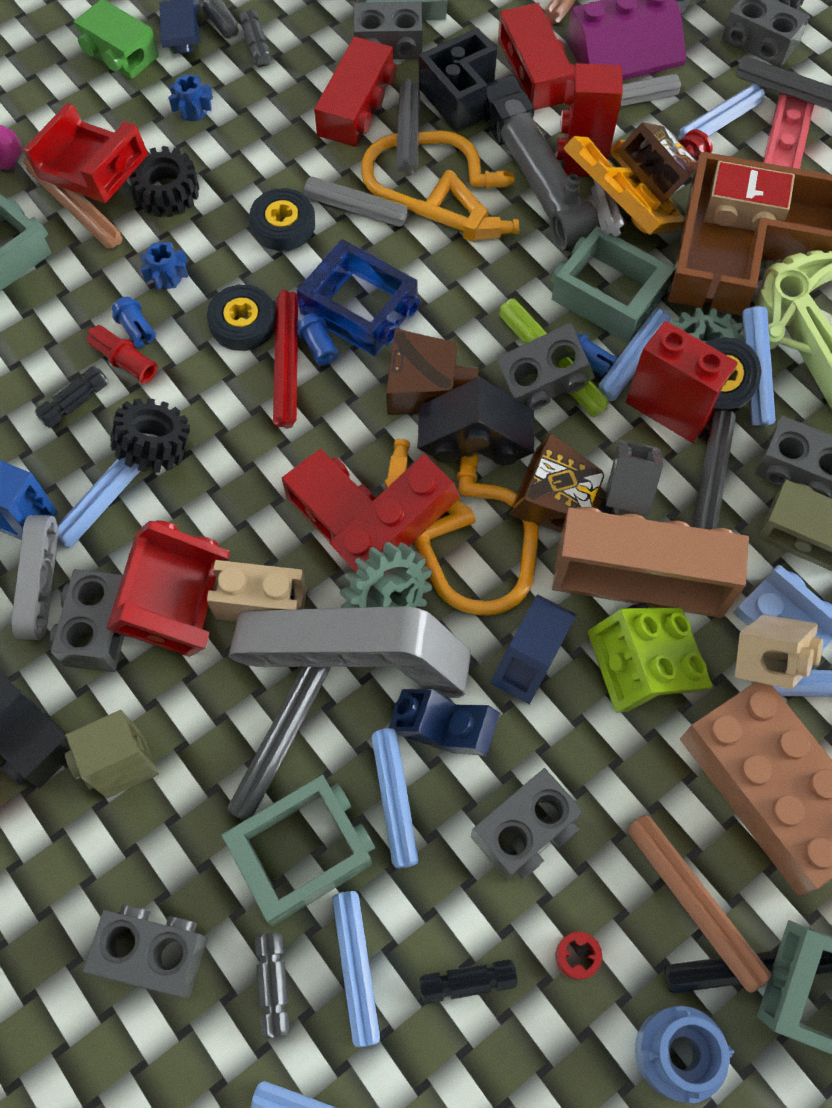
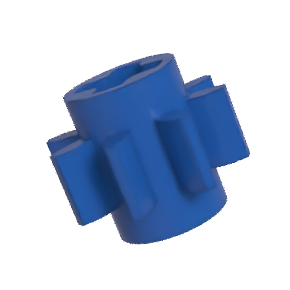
M185 74L178 77L174 85L169 86L171 95L168 99L172 112L180 110L183 120L197 121L202 119L207 111H212L210 100L213 99L210 84L202 85L199 76Z
M172 242L153 243L146 250V254H140L143 265L140 270L145 282L153 280L156 290L161 288L175 289L182 278L188 277L185 266L187 259L184 250L175 252Z

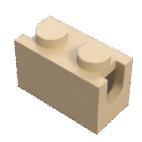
M215 560L213 571L217 578V590H209L207 596V603L215 620L237 622L239 613L243 611L304 609L307 586L302 569Z
M763 614L740 632L735 678L793 689L804 676L808 677L810 675L813 665L818 666L820 663L823 639L815 637L818 624Z

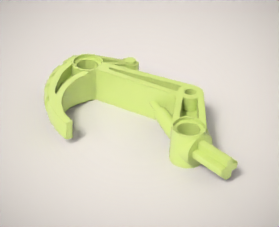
M821 250L808 251L806 255L797 253L786 257L782 263L771 265L765 271L763 284L754 299L755 306L766 307L770 349H774L778 344H782L798 350L832 410V326L809 295L818 286L832 281V251L827 253ZM782 291L789 293L792 297L785 295ZM785 327L792 339L784 337Z

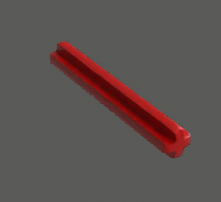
M282 290L276 298L273 423L276 427L289 429L297 421V323L299 297L295 292Z

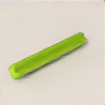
M509 299L500 306L499 316L524 344L547 334L517 300ZM565 357L558 363L557 367L567 368L573 364V361L569 357ZM591 380L588 381V384L583 389L570 393L591 417H597L603 413L609 404L608 399Z

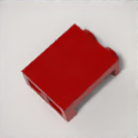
M66 103L24 148V153L38 179L105 204L148 155L137 125L124 121L115 132H111L83 122L75 106Z
M664 322L642 350L625 403L694 444L714 416L716 410L712 409L722 387L734 372L737 361L675 325Z
M161 520L148 521L135 534L106 629L188 657L206 649L210 632L203 630V625L209 606L207 603L209 590L213 591L216 581L213 568L215 560L228 561L230 551L219 547L218 543L211 538L204 536L193 537L182 533L176 525Z

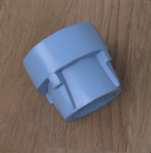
M686 1006L664 1008L651 1014L641 1025L635 1042L636 1063L645 1082L659 1095L685 1103H698L714 1095L725 1081L730 1057L734 1054V1050L731 1049V1046L727 1045L726 1039L718 1025L705 1013ZM679 1037L685 1039L693 1051L691 1064L683 1070H680L673 1064L669 1053L672 1042Z

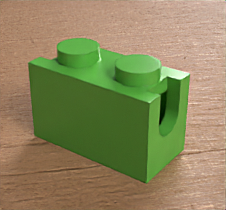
M106 0L98 1L73 21L75 28L81 31L82 34L78 38L81 49L88 56L96 57L111 70L118 71L131 80L159 57L152 28Z

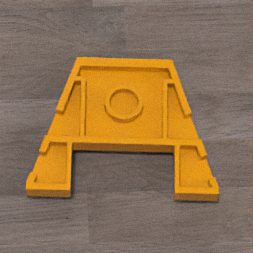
M574 136L566 144L564 150L631 216L633 224L641 232L648 233L649 235L676 232L683 225L684 217L672 199L669 198L662 204L615 152L625 140H618L611 147L610 151L622 167H613L588 137Z

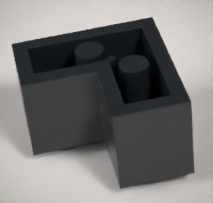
M478 27L419 54L420 91L455 132L485 118L488 86L486 82L495 80L497 48Z
M478 377L419 406L417 449L434 457L436 461L445 464L455 462L458 458L477 451L498 465H511L519 459L534 454V410L485 379Z
M0 672V755L5 759L0 768L17 784L21 785L27 780L40 789L66 763L65 753L71 751L66 733L24 692Z

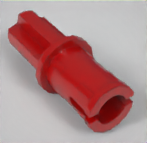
M101 325L91 327L87 331V343L106 356L113 367L123 368L142 384L149 382L155 376L158 369L156 362L134 349L133 342L130 340L120 339Z

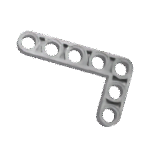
M414 607L262 610L239 613L229 651V658L238 663L255 667H396L423 689H433L447 698H460L465 695L471 650L427 611Z

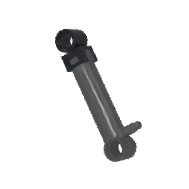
M509 75L486 82L488 86L484 119L490 120L492 134L499 145L506 144L549 217L552 234L559 248L566 249L576 245L581 237L587 238L596 226L600 227L596 208L589 201L583 202L578 193L580 187L579 177L576 174L569 176L566 174L533 119L535 108L524 91L521 92L520 85L515 76Z

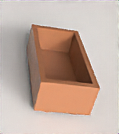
M593 507L568 508L557 548L552 590L632 604L645 602L649 606L657 608L680 607L687 613L723 618L746 586L749 536L735 534L732 530L726 528L708 530L690 527L682 521H669L666 523L651 521L637 514H624L622 516L607 514Z
M755 682L692 724L682 735L680 741L799 897L817 890L832 879V759L772 685Z

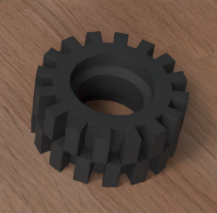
M162 146V152H157L156 147L149 149L151 155H148L129 176L137 204L140 208L143 206L144 212L148 214L153 210L156 217H161L162 212H166L167 217H173L172 211L177 210L179 214L184 213V205L191 208L194 205L193 199L197 200L199 196V183L193 161L190 160L189 155L185 152L181 155L180 149L175 147L172 153H170L168 146ZM162 179H175L167 185H153Z
M141 398L134 399L133 405L127 401L122 404V409L118 407L115 412L110 439L111 450H116L115 456L118 460L125 458V465L131 468L134 463L138 464V471L145 472L146 466L152 467L153 473H160L161 466L166 471L173 469L174 464L178 466L182 462V458H184L190 433V424H187V417L185 415L180 416L181 410L176 407L169 410V403L164 401L161 402V405H156L155 399L151 398L147 399V404H143ZM142 433L152 434L158 437L147 436Z

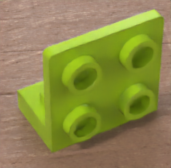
M680 607L623 608L587 631L616 713L629 712L658 695L702 692L712 688L707 666L697 647L690 622Z

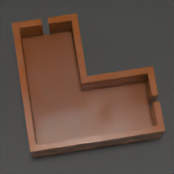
M701 151L691 182L668 302L702 308L704 302L711 303L710 310L714 308L720 312L743 316V311L749 307L757 288L762 256L784 260L786 257L797 253L806 255L808 251L821 250L824 253L832 251V175ZM718 161L795 174L790 210L785 222L760 217L755 231L703 222L709 188Z

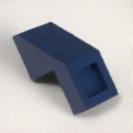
M198 0L159 2L162 48L172 47L173 54L193 51L192 44L201 42L196 13L200 12Z
M537 594L490 684L530 705L577 614Z
M402 689L399 699L394 706V713L389 728L394 729L399 736L454 754L487 756L500 712L489 705L455 704L433 689Z

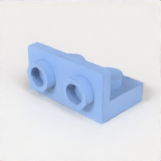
M777 565L767 578L733 612L747 626L763 614L817 623V635L815 637L823 639V649L832 641V604L818 598L805 586V583L797 574L787 571L781 565Z

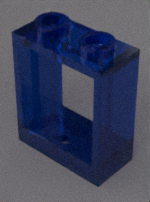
M343 239L337 243L296 290L301 315L317 314L318 317H322L326 321V329L373 356L384 345L388 346L394 340L395 329H398L406 318L410 319L413 317L420 303L417 279ZM352 274L392 295L391 299L371 322L331 300Z

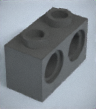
M739 0L729 13L721 40L781 68L800 44L810 15L777 0Z
M421 1L354 3V37L393 47V59H419V54L422 53L423 40Z
M571 322L497 357L513 398L532 410L546 406L551 401V398L564 392L574 393L583 389L588 384V381L595 378ZM563 358H575L571 366L567 368L557 367ZM527 375H538L533 384L521 386L522 380Z
M781 416L769 437L755 475L765 478L769 483L780 487L785 480L804 484L812 488L814 492L832 499V435Z
M619 439L607 484L606 506L613 507L614 513L620 516L624 514L650 515L663 468L660 448Z
M73 569L70 584H65L61 593V606L63 609L59 623L52 627L49 637L51 653L63 666L116 672L125 635L107 630L106 628L123 575ZM104 594L99 603L87 606L91 598ZM93 634L92 640L86 646L76 647L78 641L83 636Z
M543 768L472 829L470 837L507 882L516 874L524 880L544 862V859L539 854L553 842L559 849L580 830L575 822L580 818L583 811L548 770ZM539 803L553 805L558 811L559 821L553 824L543 823L535 814V806ZM504 833H515L522 839L524 851L518 855L506 854L500 848L498 838Z
M122 904L119 913L103 910L83 972L190 999L208 939L199 933H195L197 923L168 916L166 925L148 921L150 911ZM132 930L135 935L134 948L127 956L120 958L115 951L116 940L124 931ZM179 941L183 948V958L177 967L166 970L161 960L162 952L168 944Z

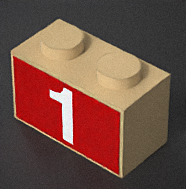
M718 161L709 188L703 222L755 231L760 217L785 222L790 210L795 174Z

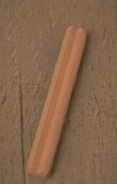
M27 157L24 158L23 163L26 165V170L107 249H114L116 245L122 243L123 238L120 236V230L83 195L38 179Z
M643 815L633 821L629 826L628 834L745 990L751 993L765 985L771 978L770 971L653 819L648 815Z

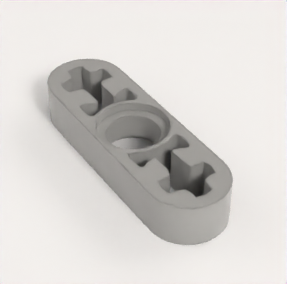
M29 515L24 522L12 612V632L16 639L42 640L47 630L58 541V526L54 516Z

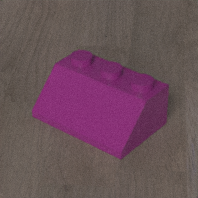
M600 0L571 8L567 43L575 59L580 64L622 65L623 81L683 66L686 63L681 10L676 0Z

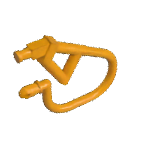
M442 130L419 132L418 145L448 144L458 148L465 154L468 161L469 182L471 186L485 187L487 190L490 187L505 188L514 183V174L507 170L489 172L487 170L485 174H481L478 151L465 137L454 132ZM398 133L378 139L366 150L362 158L361 175L366 188L374 196L404 204L408 207L409 211L415 212L417 215L462 231L463 238L474 243L478 239L501 238V235L508 233L519 234V219L508 221L500 220V217H489V211L452 170H446L426 201L417 200L382 186L374 176V162L382 152L397 146ZM449 191L470 213L469 217L439 207Z
M396 439L394 441L393 447L395 450L393 456H391L388 478L385 480V489L407 470V451L410 448V442L406 439ZM476 451L472 452V457H467L468 454L460 457V472L457 473V480L459 481L458 490L461 495L498 500L512 507L517 495L516 492L501 486L475 483L477 481L476 471L479 461ZM458 500L446 511L450 515L436 520L413 542L418 553L426 559L424 565L432 570V575L429 578L435 591L444 602L458 611L481 616L501 614L517 606L527 596L532 587L539 528L536 523L522 520L524 539L520 574L515 587L507 595L490 601L466 598L453 590L448 584L430 545L431 539L474 524L476 520L470 507Z

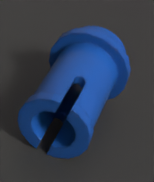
M122 297L112 305V318L116 323L123 326L135 347H145L144 342L140 338L142 335L148 344L155 339L156 332L142 315L141 305L137 300H132L131 297Z
M315 313L302 317L297 323V334L300 339L306 341L315 357L316 363L322 366L333 362L338 357L339 350L335 347L325 329L326 321Z
M576 333L592 371L603 379L608 373L607 370L609 371L616 362L617 357L591 342L588 334L582 336ZM569 357L573 362L575 361L574 357Z

